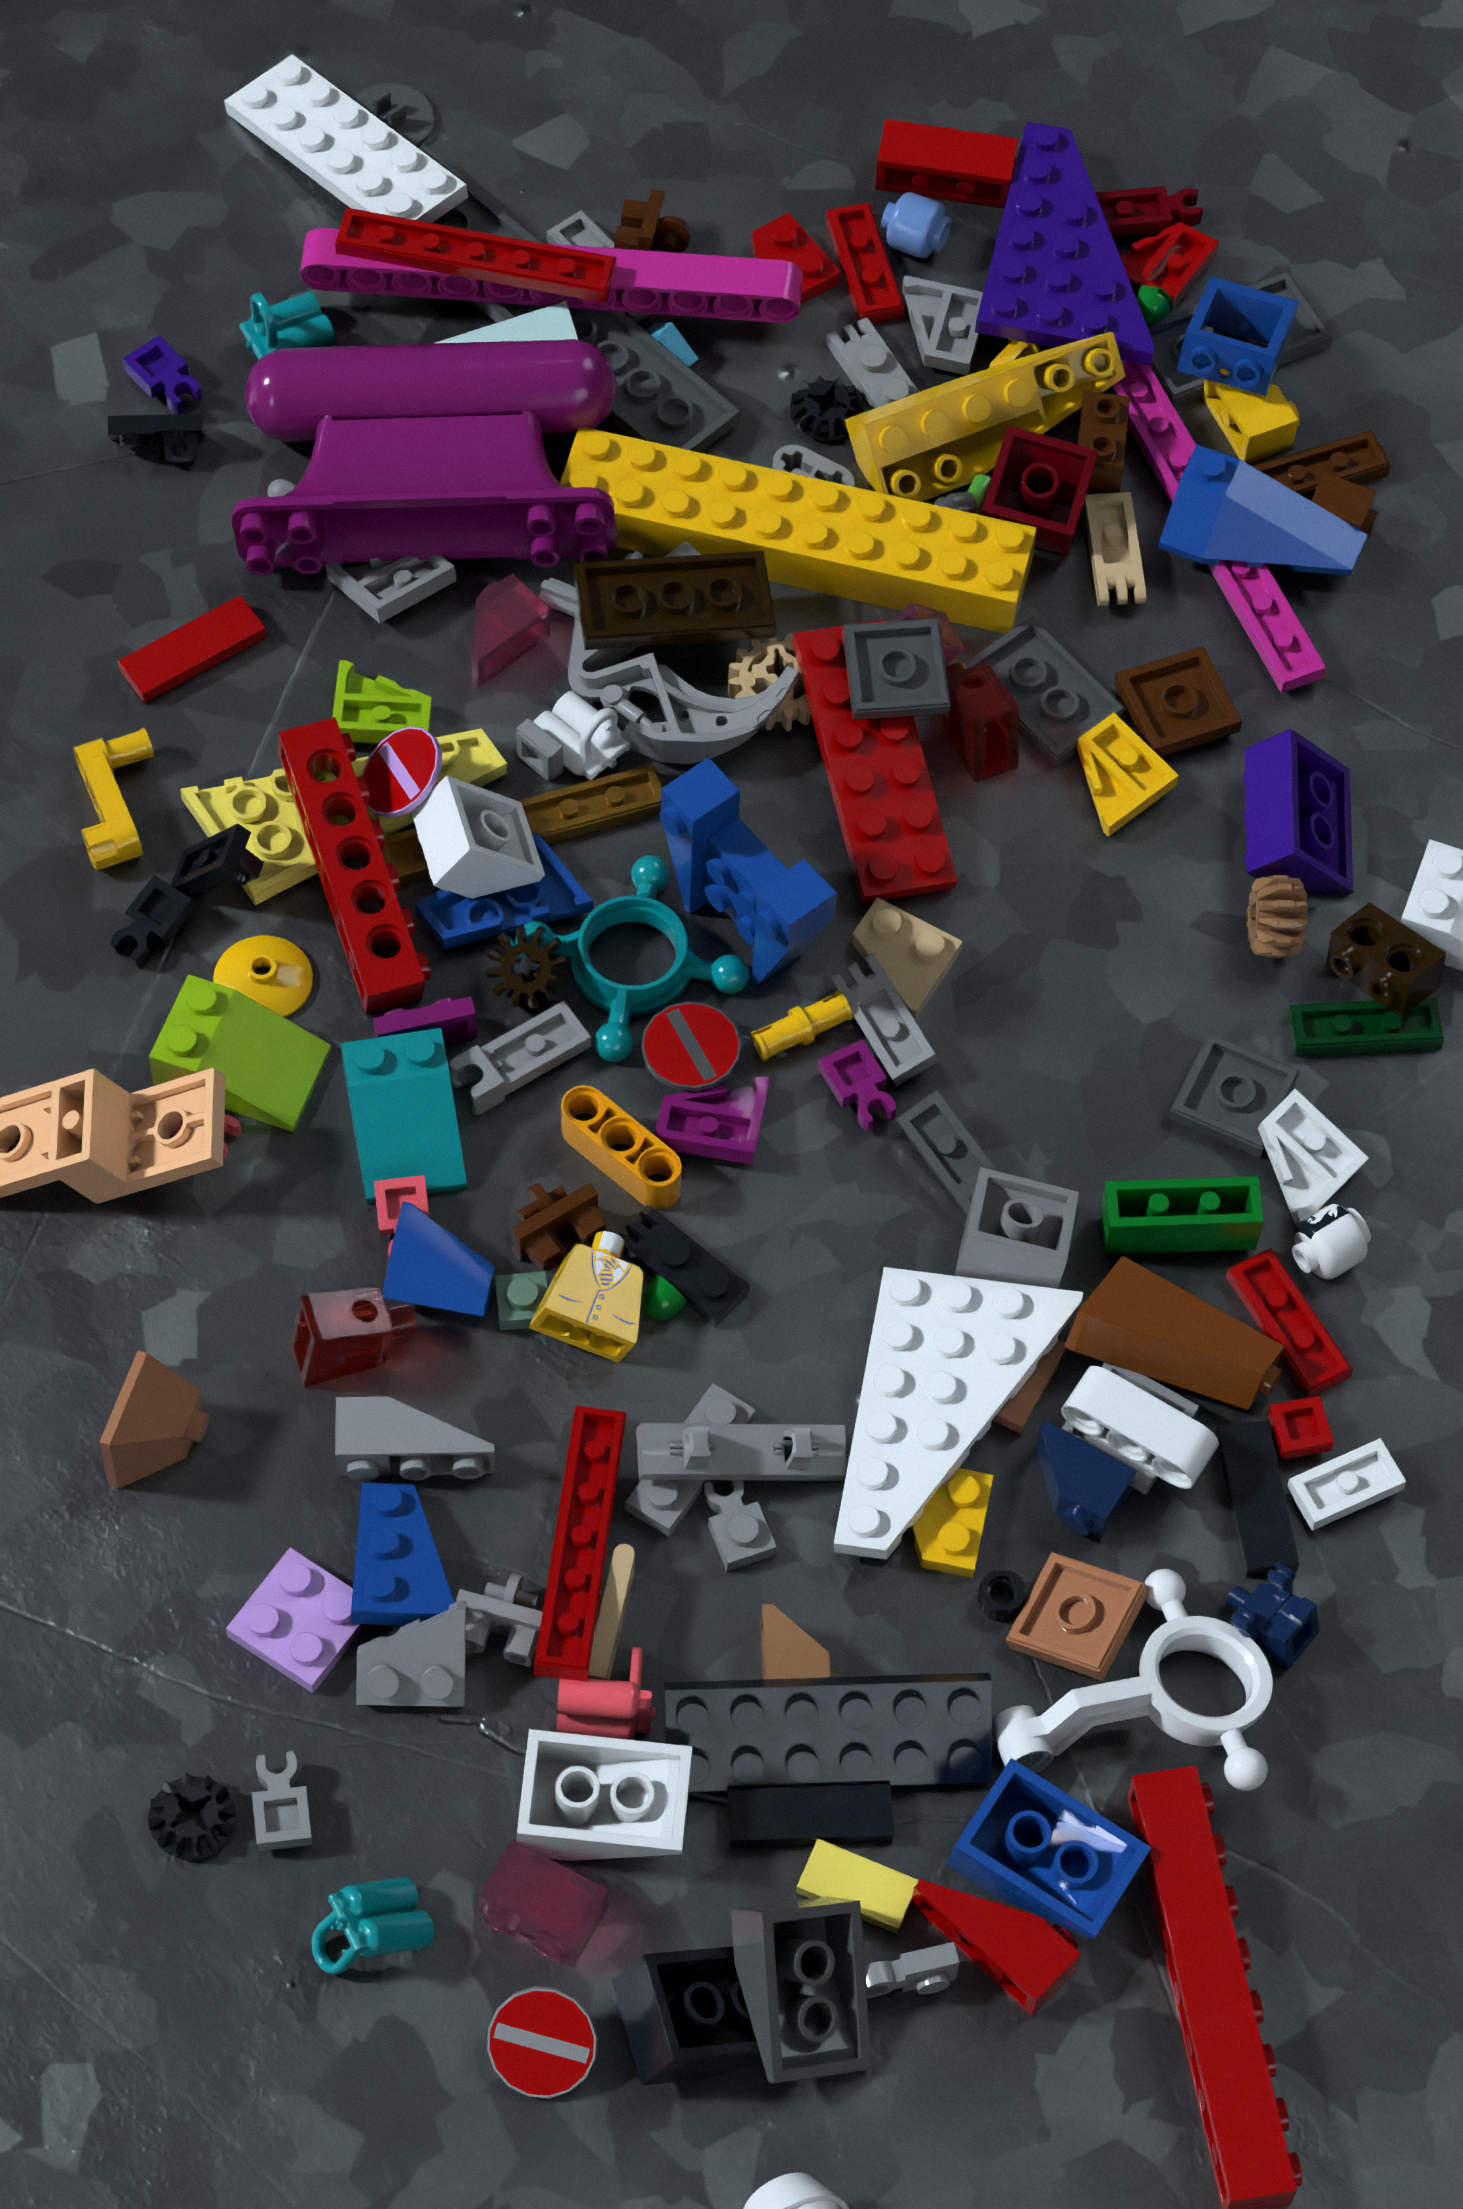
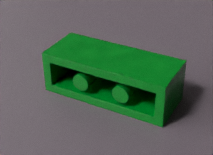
M1259 1176L1105 1181L1100 1205L1104 1255L1256 1250L1264 1223Z

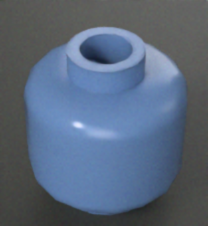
M908 192L903 194L896 204L892 202L887 204L882 216L881 228L887 230V243L892 249L918 258H927L934 251L941 252L950 232L952 220L946 216V209L943 203Z

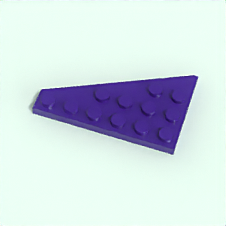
M1027 121L976 319L975 333L1058 347L1107 332H1114L1121 360L1151 366L1155 345L1071 129Z

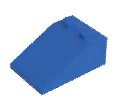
M1011 1758L955 1844L945 1865L990 1894L1094 1940L1151 1847Z

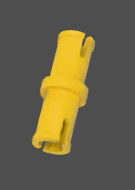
M838 990L834 994L803 1009L799 1006L789 1009L788 1016L757 1031L750 1032L751 1041L759 1057L766 1061L769 1057L796 1044L802 1043L806 1046L814 1042L815 1035L844 1021L853 1019V1013L846 997Z

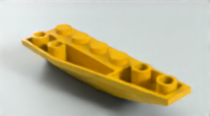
M1107 332L1012 360L940 384L847 418L845 423L857 464L873 491L922 502L970 484L976 475H984L993 469L996 465L1008 425L1042 435L1082 407L1084 391L1103 393L1123 379L1125 373L1114 332Z

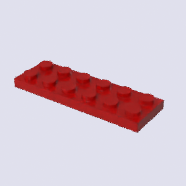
M882 619L862 623L888 622V620ZM843 626L795 633L792 644L860 903L874 902L877 897L882 900L954 889L958 879L914 716L853 720L842 636Z

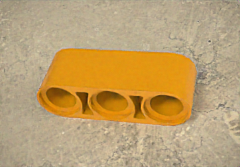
M581 1085L573 1087L566 1092L561 1102V1132L566 1142L644 1206L649 1205L655 1210H662L674 1205L680 1197L682 1175L680 1157L675 1151L598 1089L592 1086ZM578 1114H589L594 1118L581 1121L574 1117ZM616 1144H626L631 1148L626 1151H616L610 1147ZM661 1174L669 1179L663 1182H654L648 1179V1177Z

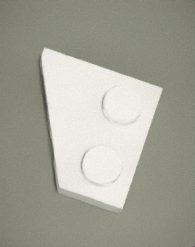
M1296 1089L1258 1127L1296 1225L1320 1210L1369 1159L1367 1155Z

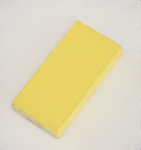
M817 1839L798 1882L796 1893L810 1899L836 1897L860 1900L861 1919L863 1921L898 1934L911 1904L914 1887L919 1883V1880Z

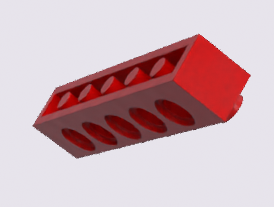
M336 717L280 731L278 755L365 1014L423 999L425 981L430 980L429 965L423 951L415 952L410 937L415 935L413 918L407 906L400 908L395 893L400 891L398 874L393 863L385 864L381 848L385 847L383 830L378 819L370 820L366 805L371 803L370 794L364 776H355L351 762L356 760V755L350 734L348 732L341 734ZM327 771L333 773L337 779L331 782H322L314 775ZM340 814L349 817L352 822L348 825L339 826L333 824L329 818ZM350 858H358L363 860L367 866L354 870L348 868L343 862ZM364 902H374L382 910L378 913L368 914L360 910L358 906ZM378 946H389L397 952V955L391 958H382L377 956L373 949Z

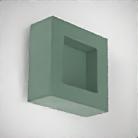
M546 1271L495 1276L500 1331L529 1328L530 1322L548 1289Z

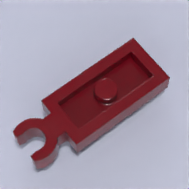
M1165 186L1095 192L1113 238L1158 234L1163 229L1172 226L1173 222H1182L1188 226H1195L1201 223L1202 207H1186L1197 205L1198 190L1195 188H1184L1175 195L1167 196Z

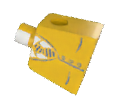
M601 1231L595 1234L592 1247L584 1244H575L555 1273L530 1322L529 1328L620 1363L636 1344L638 1338L643 1271L641 1268L620 1259L625 1244L624 1239L615 1233Z

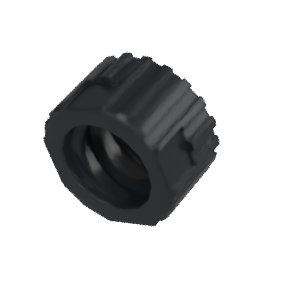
M993 1570V1572H989L980 1583L977 1598L978 1606L981 1608L982 1613L987 1618H991L993 1621H1000L1001 1623L1003 1621H1011L1012 1618L1015 1619L1025 1603V1583L1017 1573L1011 1570ZM996 1587L1006 1588L1013 1595L1012 1602L1007 1605L995 1603L990 1594L991 1590Z

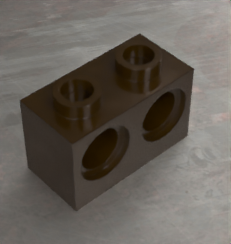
M1368 902L1331 932L1326 966L1333 970L1340 978L1349 981L1370 995L1377 1003L1404 1017L1440 987L1446 952Z

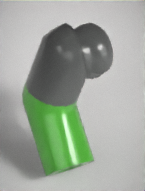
M976 475L967 492L952 493L946 497H939L934 505L981 515L991 478L986 475Z

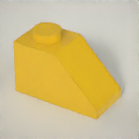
M1220 369L1221 374L1229 375L1226 369ZM1205 379L1202 398L1240 460L1249 464L1293 448L1297 427L1300 425L1299 413L1294 403L1285 399L1277 385L1271 384L1267 395L1263 396Z

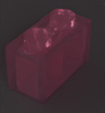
M511 1840L479 1894L480 1913L485 1916L484 1921L496 1931L509 1936L513 1935L515 1931L532 1940V1946L547 1958L561 1961L562 1957L576 1964L608 1909V1890Z

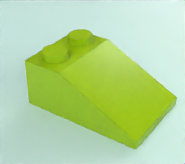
M188 974L149 1055L154 1086L214 1067L226 1075L225 1110L294 1132L331 1052V1045L235 989Z

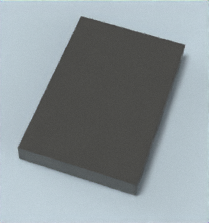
M1033 615L963 663L960 668V675L963 677L966 671L964 665L966 666L974 680L973 687L990 704L991 700L987 699V691L990 687L989 685L994 686L993 689H995L994 691L997 694L995 695L992 692L990 697L993 701L997 698L994 702L995 706L999 702L996 710L998 712L1004 711L1001 715L1004 717L1006 714L1005 719L1010 724L1012 723V726L1054 768L1078 752V738L1113 712L1122 720L1127 714V708Z

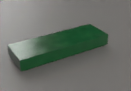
M1437 997L1426 998L1404 1017L1399 1016L1375 1000L1290 1005L1288 1010L1294 1057L1442 1049L1444 1043Z

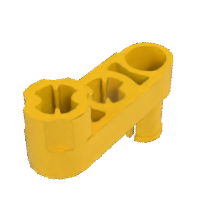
M141 728L139 731L106 742L100 738L73 747L78 768L101 821L100 824L81 830L93 867L98 871L142 856L141 842L114 778V769L154 757V751L146 729Z

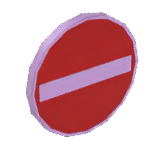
M411 726L394 731L383 739L368 757L362 772L371 803L366 806L378 816L395 818L408 814L423 803L435 787L441 771L442 751L438 740L424 728Z

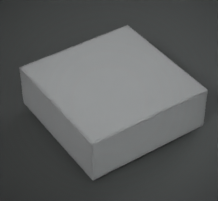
M527 718L516 728L517 757L547 781L553 782L564 772L563 746Z

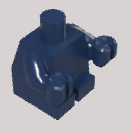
M1277 1562L1274 1565L1276 1571L1270 1569L1267 1575L1268 1581L1271 1584L1261 1582L1252 1594L1240 1586H1236L1230 1592L1227 1604L1238 1610L1237 1613L1234 1612L1232 1614L1231 1624L1239 1629L1241 1635L1250 1637L1265 1656L1284 1668L1289 1669L1320 1630L1317 1605L1305 1597L1301 1599L1292 1594L1296 1573L1282 1563Z

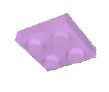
M290 1547L226 1627L227 1637L311 1693H314L367 1624H351L353 1588Z

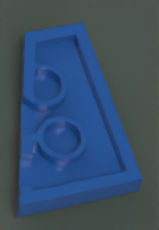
M536 832L532 836L545 876L539 882L472 899L440 889L416 903L415 913L440 946L446 949L494 937L502 932L516 931V926L524 925L531 921L549 923L588 913L593 910V900Z
M362 1483L351 1624L404 1626L418 1619L421 1622L449 1610V1605L455 1602L415 1485Z

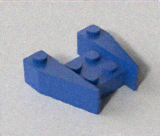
M708 757L661 788V812L659 815L665 830L685 910L690 915L707 902H710L717 911H725L735 921L741 937L749 945H754L752 983L758 986L800 957L835 919L837 892L805 858L790 869H787L739 818L740 790Z

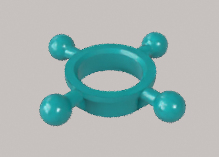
M646 855L639 858L632 867L631 879L637 888L636 896H621L600 904L589 913L580 930L562 936L553 934L549 926L539 921H531L524 924L527 930L528 941H532L538 926L546 929L540 943L546 947L556 937L560 938L562 944L550 954L569 956L572 976L580 992L591 1003L610 1012L608 1023L601 1026L594 1037V1048L597 1054L609 1062L624 1060L633 1049V1036L627 1028L629 1017L652 1014L671 1005L684 993L691 978L711 981L718 991L725 994H734L741 991L749 980V968L746 962L739 956L728 954L719 957L715 961H708L694 954L691 940L679 917L669 907L655 900L656 893L662 891L670 879V870L667 863L655 855ZM641 922L659 929L669 938L674 946L676 959L670 970L654 982L644 985H622L606 979L595 969L588 954L591 944L602 931L615 924ZM528 953L521 954L523 957L530 960Z

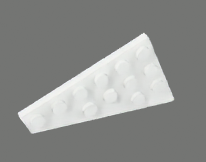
M884 1267L835 1533L834 1553L888 1559L902 1541L901 1537L906 1529L913 1526L924 1513V1506L942 1484L946 1485L970 1454V1448L975 1441L982 1439L990 1429L993 1418L1009 1398L1013 1399L1037 1369V1362L1041 1357L1048 1354L1058 1342L1059 1334L1082 1307L1083 1292Z

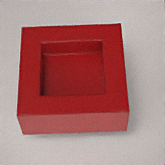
M1320 1396L1270 1405L1267 1414L1281 1460L1332 1450L1334 1440Z

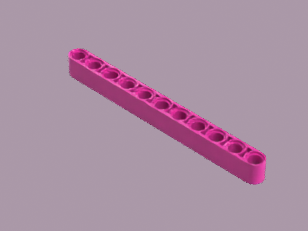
M315 228L305 235L299 274L301 281L306 286L323 291L534 306H551L566 301L568 308L773 323L790 322L799 316L803 282L802 269L798 265L784 260L548 244L617 257V268L607 303L336 254L335 242L339 229Z

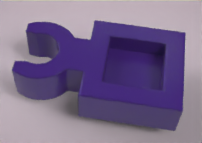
M160 335L122 358L124 371L151 398L163 392L166 395L167 406L172 412L176 414L183 412L182 400L179 398L181 394H189L197 402L202 400L199 382L195 378L188 376V364Z

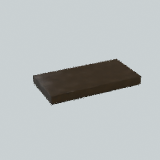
M764 551L574 563L573 574L585 650L775 638L777 626Z

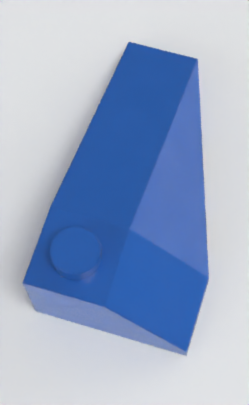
M1196 444L1180 479L1158 548L1201 564L1218 565L1219 560L1247 562V567L1263 568V563L1290 565L1294 571L1351 576L1368 535L1246 462Z

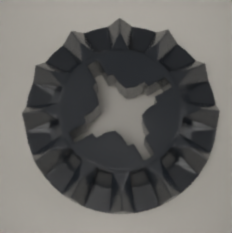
M819 375L815 382L803 381L800 389L796 393H792L790 403L791 419L799 431L813 439L833 441L847 437L849 433L845 419L863 413V399L857 395L855 385H844L840 377L834 381L824 380ZM833 399L834 407H830L828 412H825L823 417H820V405H823L826 400Z
M185 1773L182 1778L171 1783L164 1782L160 1792L155 1798L151 1799L148 1817L151 1835L163 1851L176 1858L195 1860L214 1854L227 1843L235 1828L236 1809L227 1787L221 1786L209 1775L199 1777ZM180 1801L185 1805L188 1804L193 1809L200 1805H206L201 1811L204 1831L199 1825L195 1826L191 1821L178 1824L183 1818Z

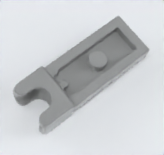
M562 1001L481 1048L479 1045H476L453 1058L448 1066L451 1085L459 1088L468 1083H477L470 1089L472 1100L471 1112L475 1115H480L505 1101V1095L590 1048L591 1036L565 1001Z

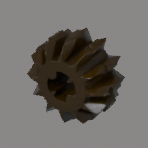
M525 925L516 926L517 944L513 942L509 935L502 932L497 938L507 952L504 953L497 949H489L486 956L491 960L501 962V967L487 969L485 976L486 978L503 977L504 981L493 990L497 997L502 995L509 987L514 990L509 1001L511 1007L516 1008L521 1001L522 993H527L530 1009H537L539 1007L537 990H540L546 999L553 1001L557 998V994L547 982L550 980L559 985H566L568 981L566 975L553 971V967L569 964V956L561 955L552 958L550 954L562 944V941L556 937L546 947L540 944L546 930L542 926L536 928L532 941H528ZM528 953L531 961L540 962L541 971L536 970L533 973L536 979L526 980L523 972H515L514 962L518 964L522 960L518 955Z

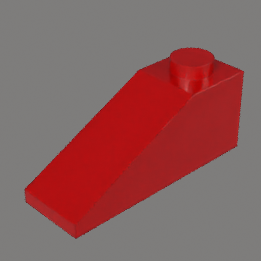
M921 1880L914 1887L911 1906L950 1942H954L956 1948L1031 2017L1077 1971L1081 1953L1077 1950L1078 1944L1072 1935L1060 1925L1054 1924L1051 1927L1041 1916L925 1880Z

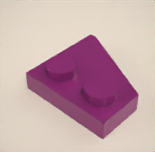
M770 1077L754 1078L753 1086L727 1091L725 1084H721L697 1093L682 1092L663 1096L654 1135L675 1152L753 1165L769 1092Z

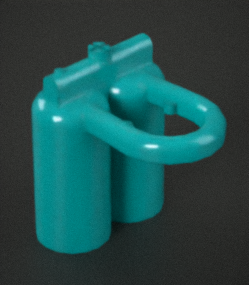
M311 291L269 306L264 296L257 292L250 298L252 312L250 319L239 325L248 341L245 342L248 351H254L258 361L266 354L282 348L329 347L336 344L333 327L328 317L322 314L319 303Z
M407 1877L351 1884L341 1888L339 1892L328 1896V1902L331 1904L333 1911L314 1930L312 1953L320 1969L328 1974H341L348 1970L360 1955L363 1957H376L424 1949L430 1946L434 1937V1925L428 1913L423 1910H416L418 1892L412 1880ZM343 1929L350 1947L342 1950V1957L337 1962H333L326 1953L325 1939L330 1930Z

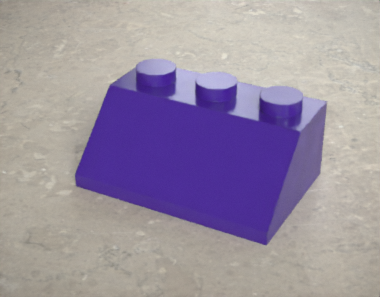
M1292 729L1245 748L1243 780L1245 784L1246 805L1244 822L1246 825L1245 865L1247 873L1255 879L1272 875H1288L1289 878H1300L1307 894L1348 895L1353 893L1350 769Z

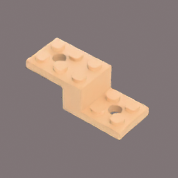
M213 1067L129 1093L93 1068L1 1097L0 1198L61 1180L94 1203L99 1204L222 1167L226 1075ZM183 1120L180 1131L169 1139L170 1134L176 1130L179 1122ZM21 1134L18 1145L12 1151L8 1152V1149L15 1144L19 1135Z

